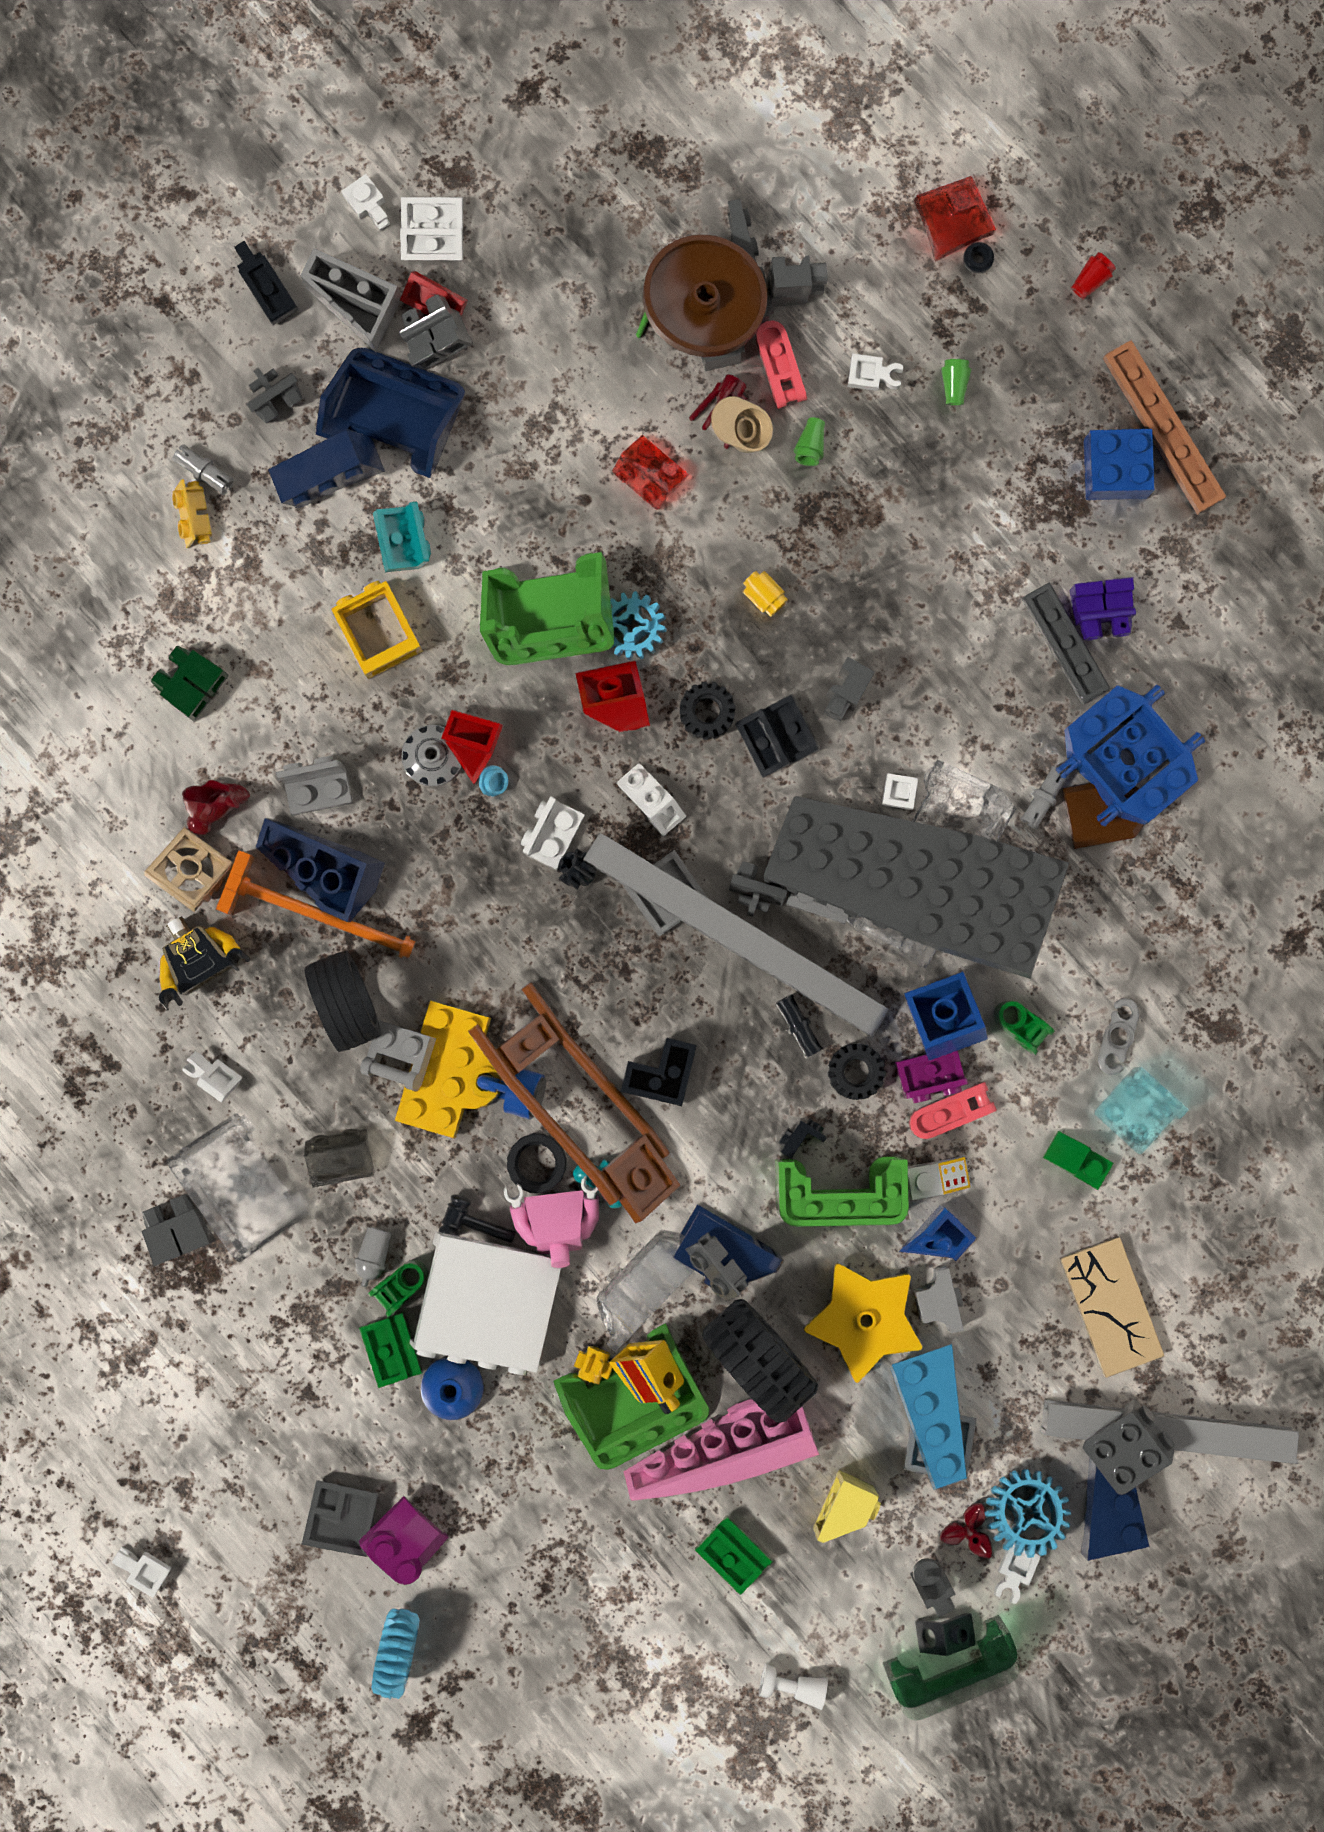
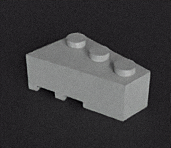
M313 248L300 275L305 287L372 350L377 352L400 303L401 294L398 286Z

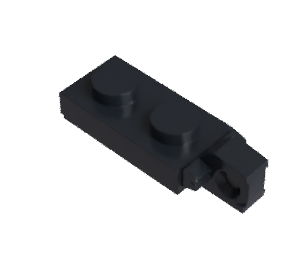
M245 241L234 246L242 260V263L237 265L239 273L272 326L298 311V307L265 255H262L261 252L253 255Z

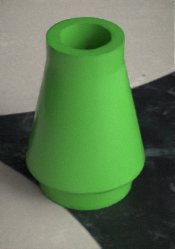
M944 360V367L941 368L946 405H964V397L972 368H969V360Z
M815 417L807 419L806 426L794 448L795 460L802 465L817 466L819 460L824 457L825 422L822 419Z

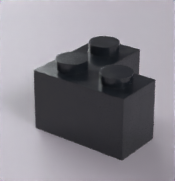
M666 1038L659 1068L628 1061L621 1092L682 1106L697 1045Z

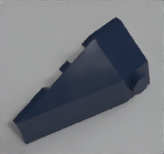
M270 818L264 819L256 844V848L280 871H285L296 882L295 885L301 891H305L316 901L315 905L322 911L346 922H351L376 892L385 862L360 851Z

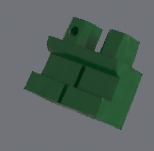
M177 645L168 659L179 666V669L173 677L160 669L153 676L151 682L161 692L160 696L195 722L210 702V699L190 685L188 680L213 697L229 675L196 651L192 650L190 652Z

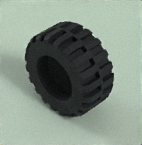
M744 1299L735 1300L704 1328L703 1339L716 1358L749 1397L775 1422H785L817 1393L819 1385L808 1369L766 1320Z

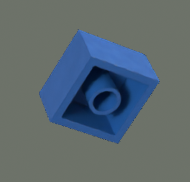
M1152 429L1089 431L1084 439L1086 500L1147 499L1155 490Z
M964 972L904 993L907 1006L929 1061L988 1040L986 1027Z

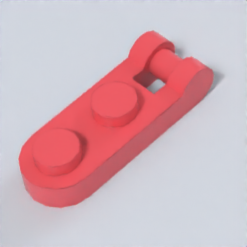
M774 320L762 323L756 333V344L776 408L786 407V403L795 400L798 403L807 400L802 378L784 326ZM791 380L793 388L783 391L781 383Z
M985 1081L914 1111L909 1120L912 1133L918 1138H933L997 1111L994 1102H990L986 1093L988 1087ZM975 1097L979 1106L974 1110L970 1109L967 1099Z

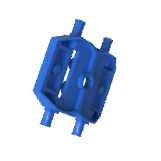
M1117 685L1064 729L1067 760L1057 767L1056 771L1059 774L1068 767L1060 775L1065 779L1071 772L1077 769L1084 778L1095 785L1100 797L1108 806L1101 814L1097 815L1098 821L1109 815L1100 823L1103 826H1107L1116 816L1146 825L1198 781L1192 752L1205 743V739L1202 737L1193 744L1201 736L1200 733L1196 732L1185 743H1182L1152 708V705L1165 695L1164 690H1161L1153 696V694L1161 689L1159 685H1155L1145 695L1137 694ZM1129 716L1133 718L1093 753L1088 754L1087 751L1126 718ZM1122 750H1128L1134 755L1133 765H1126L1122 762L1120 756ZM1165 760L1170 762L1128 799L1124 796Z

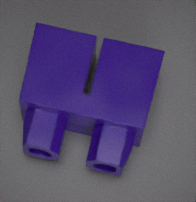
M1133 577L1105 580L1104 583L1103 581L1077 583L1071 587L1069 591L1075 626H1081L1084 641L1101 639L1103 637L1101 623L1111 622L1113 637H1124L1131 634L1132 618L1136 615L1132 592L1134 590Z

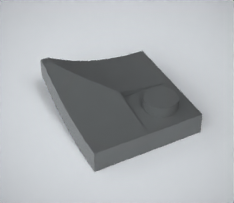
M316 1480L302 1545L367 1557V1554L360 1547L359 1540L373 1527L380 1493Z

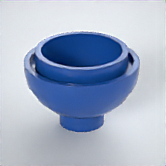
M447 1357L441 1358L428 1367L421 1381V1396L425 1406L435 1416L445 1420H459L467 1417L476 1410L483 1397L484 1383L481 1373L469 1360H466V1364H460L447 1360ZM448 1385L454 1386L457 1390L456 1395L453 1397L447 1396L444 1391L445 1387Z

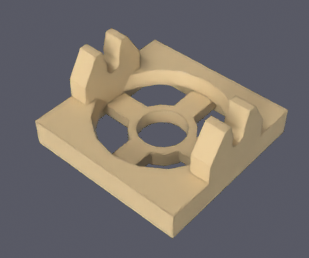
M184 827L144 871V876L195 912L203 902L210 901L213 892L216 893L219 890L223 879L231 871L234 863ZM186 848L198 850L194 856L187 855L182 857L178 854L179 850ZM206 857L211 860L213 866L212 878L202 871L201 862ZM188 860L193 861L198 865L199 870L194 875H186L180 869L181 864ZM169 861L177 865L178 873L171 882L168 880L165 872ZM196 879L205 886L194 891L179 889L186 880Z

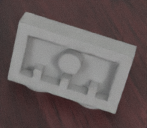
M332 756L317 758L314 760V765L302 767V763L288 764L283 766L284 771L276 772L277 779L285 784L292 816L353 804L347 769L339 760H333Z

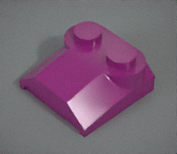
M403 1496L359 1540V1544L368 1557L395 1582L407 1585L415 1582L420 1577L422 1567L449 1537Z

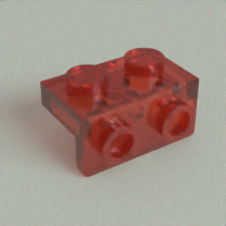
M641 435L621 453L612 470L622 482L656 510L663 506L667 497L684 483L689 475L644 435Z

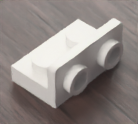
M550 796L548 802L542 801L535 814V817L539 820L534 830L528 828L520 845L524 846V855L557 871L559 861L567 853L585 815Z

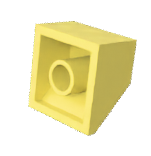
M838 1470L813 1526L817 1540L822 1543L866 1527L869 1519L874 1520L881 1506V1502H878L879 1496L874 1486Z

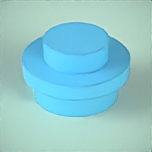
M490 765L483 769L479 777V787L483 794L494 797L502 794L507 789L508 776L502 768Z

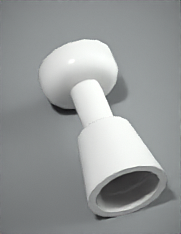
M765 1664L761 1676L759 1697L769 1698L774 1690L794 1694V1698L800 1702L822 1710L827 1693L828 1678L798 1677L797 1681L777 1677L776 1668Z

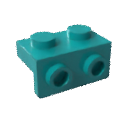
M417 501L410 502L405 507L376 509L373 512L385 573L420 569L429 562L431 548L429 542L425 540L423 531L424 515L419 510Z

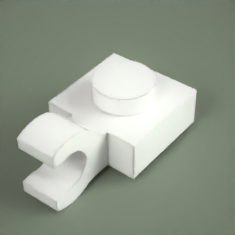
M367 174L341 191L360 219L369 215L380 231L390 225L387 219L388 216L380 207V205L385 203L384 197Z
M196 1051L187 1059L189 1063L183 1068V1071L188 1076L193 1078L199 1077L197 1085L221 1103L240 1084L243 1078L217 1059L211 1064Z
M123 1546L112 1561L116 1566L131 1573L126 1580L127 1583L152 1598L172 1568L147 1552H144L141 1558L138 1559L133 1552Z

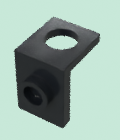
M964 1613L943 1622L915 1621L920 1653L949 1656L976 1645L971 1613ZM926 1629H930L934 1633L936 1639L935 1646L929 1645L926 1641Z

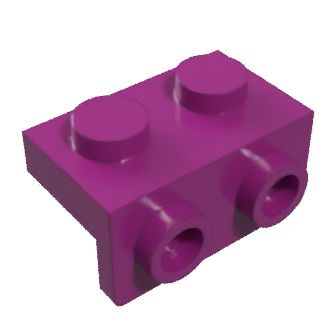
M958 1051L930 1061L927 1055H922L895 1062L904 1099L912 1098L913 1104L931 1100L930 1093L943 1091L944 1096L962 1092L961 1086L968 1084L967 1078L964 1077Z

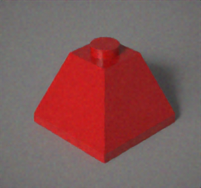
M636 661L575 673L585 715L618 732L637 730L641 727L650 726Z

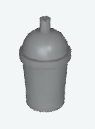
M373 1227L367 1228L358 1257L355 1258L354 1262L356 1263L357 1274L363 1278L361 1286L367 1287L369 1280L377 1279L385 1271V1261L392 1233Z

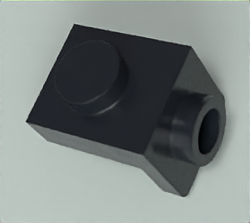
M810 1118L806 1123L799 1120L793 1130L788 1127L781 1136L778 1143L782 1147L779 1151L792 1159L808 1133L824 1143L827 1137L821 1133L825 1128Z

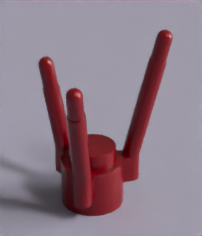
M727 374L722 383L717 382L713 391L690 415L689 420L694 421L715 398L718 400L717 403L723 398L732 396L747 400L743 395L747 385L739 378ZM712 411L702 425V430L704 431L711 424ZM724 443V448L728 449L730 445Z

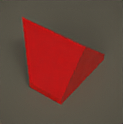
M451 710L441 739L446 742L472 783L475 784L493 755L503 725Z

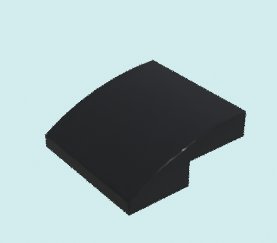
M790 694L765 709L761 708L735 723L762 778L821 750L794 694Z

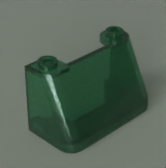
M999 1615L984 1620L986 1633L982 1639L976 1641L981 1657L926 1680H923L918 1666L913 1668L905 1667L897 1657L883 1662L897 1702L907 1718L914 1721L923 1720L1016 1680L1020 1672L1017 1649L1009 1630Z

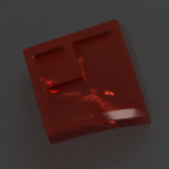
M972 176L924 192L915 197L914 202L925 227L935 262L965 246L994 235L996 231Z

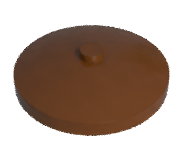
M691 235L668 244L652 260L643 285L644 310L655 332L673 348L699 357L722 356L741 348L757 332L767 306L766 282L755 260L737 244L713 235Z

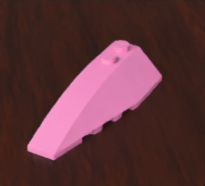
M752 1399L733 1405L727 1409L728 1413L714 1422L712 1419L701 1425V1430L689 1437L683 1435L674 1441L675 1444L664 1452L658 1450L623 1471L631 1501L668 1497L724 1486L760 1476L819 1455L803 1406L785 1422L778 1423L771 1419Z

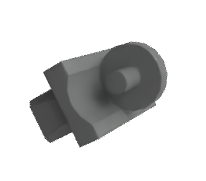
M259 368L253 370L258 379L248 386L253 393L262 387L265 388V391L246 403L251 412L255 411L257 416L265 423L279 415L270 402L279 393L288 407L303 399L299 388L295 384L298 380L293 373H290L271 386L269 382L279 376L274 368L264 375Z
M742 862L737 874H733L728 890L740 893L738 903L749 906L747 915L753 917L755 909L767 912L770 903L782 906L787 890L784 889L785 886L772 881L766 882V884L756 881L755 876L758 866Z
M925 1558L919 1560L913 1567V1572L910 1573V1576L926 1608L934 1607L938 1617L954 1610L955 1606L950 1597L956 1594L938 1559Z

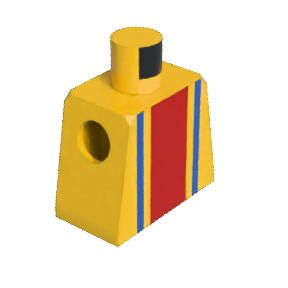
M665 1340L629 1343L609 1362L638 1402H657L664 1414H669L680 1406V1402L674 1393L684 1384V1378Z

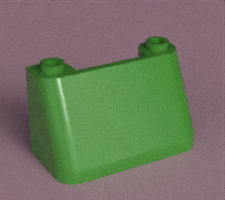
M602 552L587 553L579 557L576 561V572L525 581H519L516 574L507 568L482 571L480 633L497 662L504 665H517L602 652L613 647L614 628L607 565Z

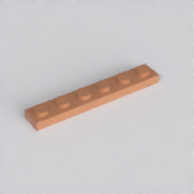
M1132 340L1107 353L1103 357L1104 362L1144 428L1152 429L1153 443L1197 515L1226 498L1225 493Z

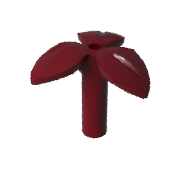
M976 1503L969 1506L963 1513L966 1526L963 1527L956 1522L948 1524L942 1530L940 1540L948 1545H959L966 1537L971 1552L983 1558H991L992 1543L987 1534L978 1532L975 1529L985 1523L986 1510L984 1505Z

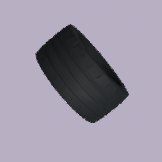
M348 951L332 954L304 968L308 988L320 1020L330 1041L338 1052L350 1050L381 1036V1029L373 1003L362 976Z

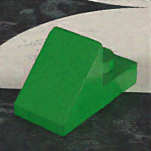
M1057 1131L1042 1157L1096 1190H1099L1114 1164L1092 1151L1087 1145L1060 1131Z

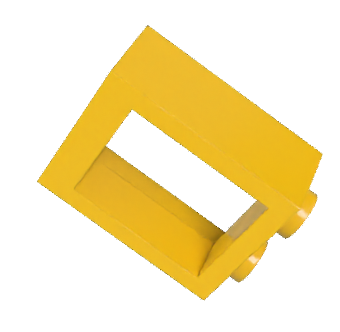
M380 581L372 582L363 588V593L355 597L347 595L336 602L337 606L331 608L368 680L423 652L387 581L382 583ZM386 597L408 639L366 659L346 617Z

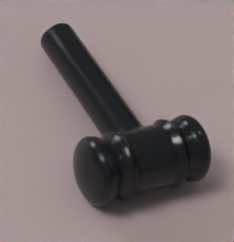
M455 1194L450 1196L451 1202L447 1204L448 1207L441 1221L442 1226L439 1228V1232L459 1236V1231L464 1226L509 1243L513 1242L516 1231L466 1214L468 1213L467 1208L471 1205V1201L462 1195Z

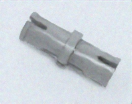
M185 444L179 447L182 453L178 449L175 451L173 461L193 473L194 479L197 481H204L221 495L228 493L225 487L228 490L232 488L234 479L216 468L213 461L209 458L203 459Z
M1052 766L1041 787L1035 789L1032 794L1034 796L1032 802L1020 818L1023 823L1028 822L1027 825L1034 829H1038L1050 806L1054 807L1057 802L1055 799L1057 794L1069 778V775L1065 779L1060 776L1062 773L1058 774L1056 771L1057 767Z

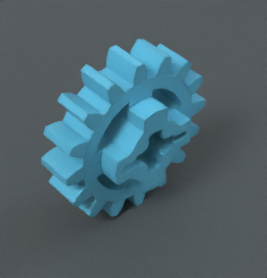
M636 591L633 592L630 599H628L624 592L621 593L620 602L613 598L610 599L613 606L611 610L614 631L624 635V644L620 643L614 636L613 647L616 646L614 654L620 657L625 652L626 658L632 660L634 653H637L640 659H644V651L647 649L649 652L654 653L653 643H663L658 634L667 630L665 626L659 624V622L666 619L663 613L656 614L660 609L659 604L656 602L649 605L651 598L647 594L640 600L639 594ZM627 608L626 612H624L621 616L617 617V614L621 610ZM641 608L650 613L652 621L641 617ZM635 620L640 626L634 627L633 632H630L626 625H631L632 621ZM645 635H649L644 642L638 644L640 639Z

